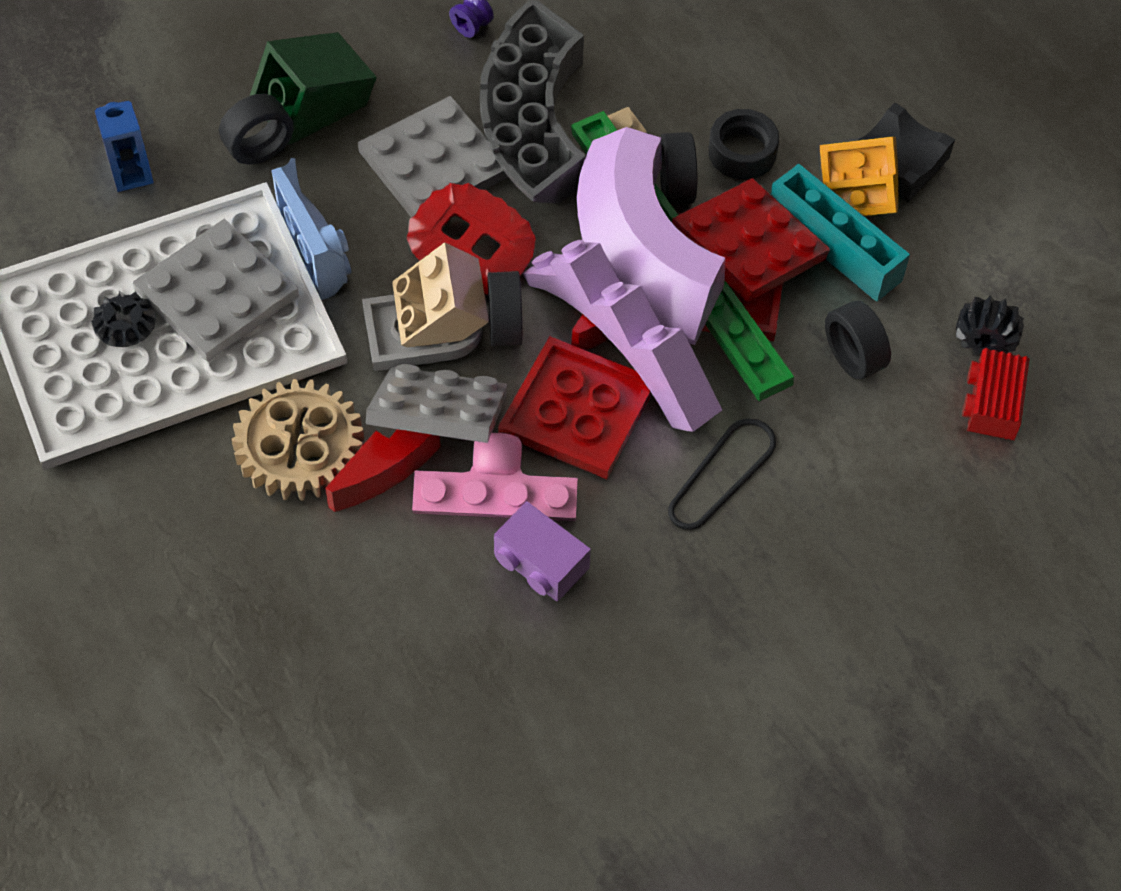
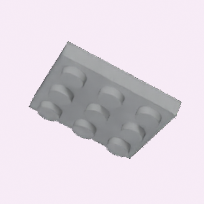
M451 96L358 142L360 154L411 218L416 214L419 206L428 199L432 191L443 189L450 183L460 185L470 183L480 190H485L508 178L492 153L486 137Z
M225 218L133 281L135 291L143 299H149L153 309L207 362L299 297L298 287Z
M401 364L396 367L391 366L367 408L366 424L488 443L506 399L507 384L499 383L495 378L489 376H478L473 379L460 377L456 372L450 370H439L434 373L420 371L417 366L410 364Z

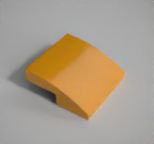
M896 137L820 145L823 184L863 216L898 212Z

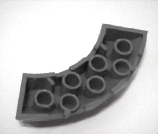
M529 0L519 8L506 22L505 30L499 39L494 40L491 46V53L486 64H484L481 75L480 112L485 136L492 153L512 182L533 202L560 204L578 189L579 176L586 155L569 139L561 124L557 123L554 106L565 82L583 65L584 35L538 0Z

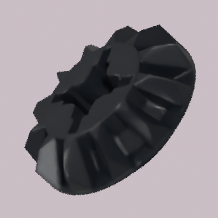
M119 290L116 297L109 299L104 296L103 304L100 307H94V317L91 323L96 336L103 343L113 347H129L142 342L151 334L155 327L156 315L149 299L141 298L136 291L131 295H124ZM115 313L129 314L132 325L124 322L122 319L117 320Z

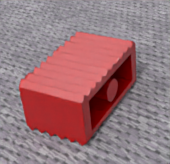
M986 348L982 350L978 362L971 361L967 384L974 385L973 393L966 394L962 416L969 418L967 431L1015 441L1022 423L1030 361L1028 356L1021 357L1019 354H1006L1004 351H990Z

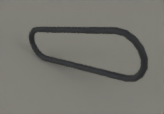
M746 418L733 423L672 499L668 506L670 520L676 526L690 530L704 524L772 455L776 447V437L773 430L766 423L758 419ZM753 424L763 428L769 435L770 446L759 460L698 521L694 523L679 521L674 514L676 504L732 432L739 426Z

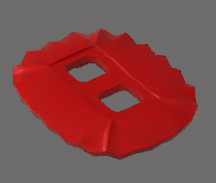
M450 183L443 189L432 191L428 199L419 206L416 214L409 220V231L406 237L412 253L419 260H422L443 243H447L478 258L485 295H488L489 272L518 271L520 275L523 273L533 257L536 240L529 221L522 218L515 208L508 206L502 198L494 197L487 190H480L470 183L463 185ZM453 216H458L470 224L469 228L458 240H454L442 232L443 227ZM483 236H489L500 244V247L488 260L481 258L472 251Z

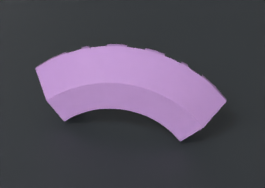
M625 127L593 140L583 162L577 191L578 219L583 242L600 243L619 281L623 282V284L641 285L660 325L683 329L688 342L695 345L724 287L725 257L712 253L688 239L673 225L661 208L654 189L661 169L660 137Z

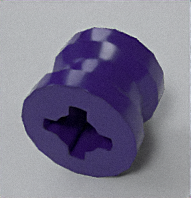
M464 0L463 4H456L450 9L449 17L459 33L471 38L479 32L480 26H486L493 21L494 13L487 0Z

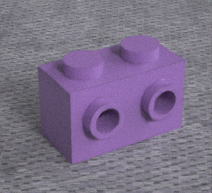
M528 501L494 534V554L498 562L507 570L513 571L515 569L527 578L528 584L538 594L543 596L547 594L557 602L590 567L591 549Z

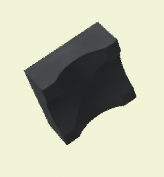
M894 103L886 111L881 120L869 133L857 140L896 137L898 196L907 202L949 160L955 139L949 135L928 129L917 122L905 108L897 103Z

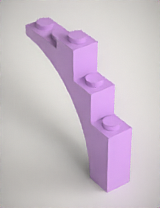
M576 240L561 250L563 254H553L552 251L539 255L532 261L534 266L523 272L529 286L546 290L563 299L586 316L610 339L640 375L657 400L672 428L694 432L722 411L683 329L660 325L641 285L623 284V282L619 281L600 243Z

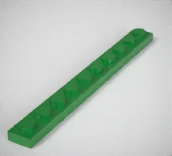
M604 111L571 125L572 135L585 154H587L593 140L617 131ZM655 183L654 189L659 204L672 222L673 218L678 216V214ZM724 281V287L705 325L760 402L793 386L794 375L728 283Z

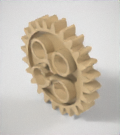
M293 379L291 389L286 390L280 382L276 384L277 393L271 394L265 388L262 389L263 400L260 402L250 398L249 405L251 411L240 410L241 423H234L233 425L236 437L232 438V445L234 451H236L234 452L236 463L241 465L243 477L251 476L254 488H258L265 483L268 496H271L277 489H281L283 500H287L292 491H297L300 501L304 500L306 490H312L317 498L321 497L320 486H328L363 446L361 441L364 440L363 427H361L360 414L354 412L352 401L344 403L342 391H338L330 396V388L327 383L319 391L315 390L314 382L311 379L305 388H300L297 379ZM307 410L302 422L304 434L299 435L301 414ZM283 417L289 418L285 421H277L278 419ZM320 423H328V424H329V425L324 426V427H317V426H316V425H318V424H320ZM293 444H298L296 449V463L293 468H290L292 460L294 459ZM273 451H280V452H281V453H279V454H277V455H275V456H269V455H267V454H269L270 452H273ZM311 457H320L317 461H307Z

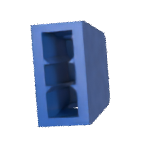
M130 101L110 102L103 107L97 108L95 115L117 192L153 184L150 165L132 103ZM123 149H131L134 157L128 161H122L119 152Z

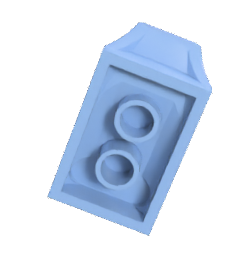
M291 158L285 166L271 170L277 206L321 300L335 296L342 285L347 283V275L352 273L348 258L344 253L349 251V247L341 229L335 230L331 224L328 225L315 205L301 192L295 158Z

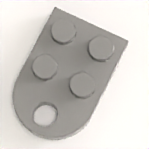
M394 294L362 299L373 371L387 370L391 366L396 367L401 364L415 366L455 360L472 352L483 336L484 326L463 341L407 348L401 345Z

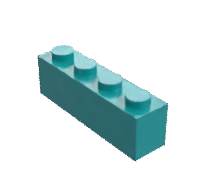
M797 164L772 184L771 195L830 248L826 260L876 302L903 281L910 254L803 166Z

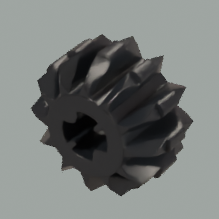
M989 295L986 300L975 296L971 303H964L963 308L960 310L956 324V337L961 340V347L972 348L974 355L982 353V350L986 348L990 351H1004L1007 354L1008 352L1015 351L1016 347L1020 344L1024 329V318L1019 315V307L1007 306L1006 299L997 301Z

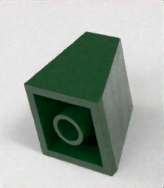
M339 32L267 41L250 96L264 93L274 96L282 104L293 120L294 131L291 140L287 144L290 145L367 106L377 77Z

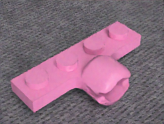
M491 433L488 443L474 441L473 466L468 472L415 470L412 511L414 514L510 518L528 501L552 520L576 521L578 478L528 476L523 474L521 470L522 443L520 439L510 434Z

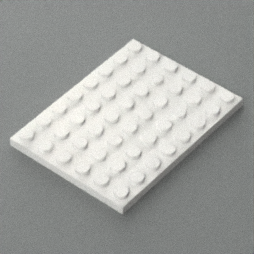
M267 182L0 270V352L43 470L262 394V389L264 388L268 391L276 389L278 382L284 386L292 383L293 379L298 381L347 364V355ZM224 218L298 287V298L209 362L195 351L156 311V323L151 334L142 342L129 347H113L103 343L96 336L91 323L94 317V307H100L103 304L104 296L111 299L118 295L119 290L124 295H131L135 292L134 280ZM115 313L117 320L122 319L124 322L132 325L129 314Z

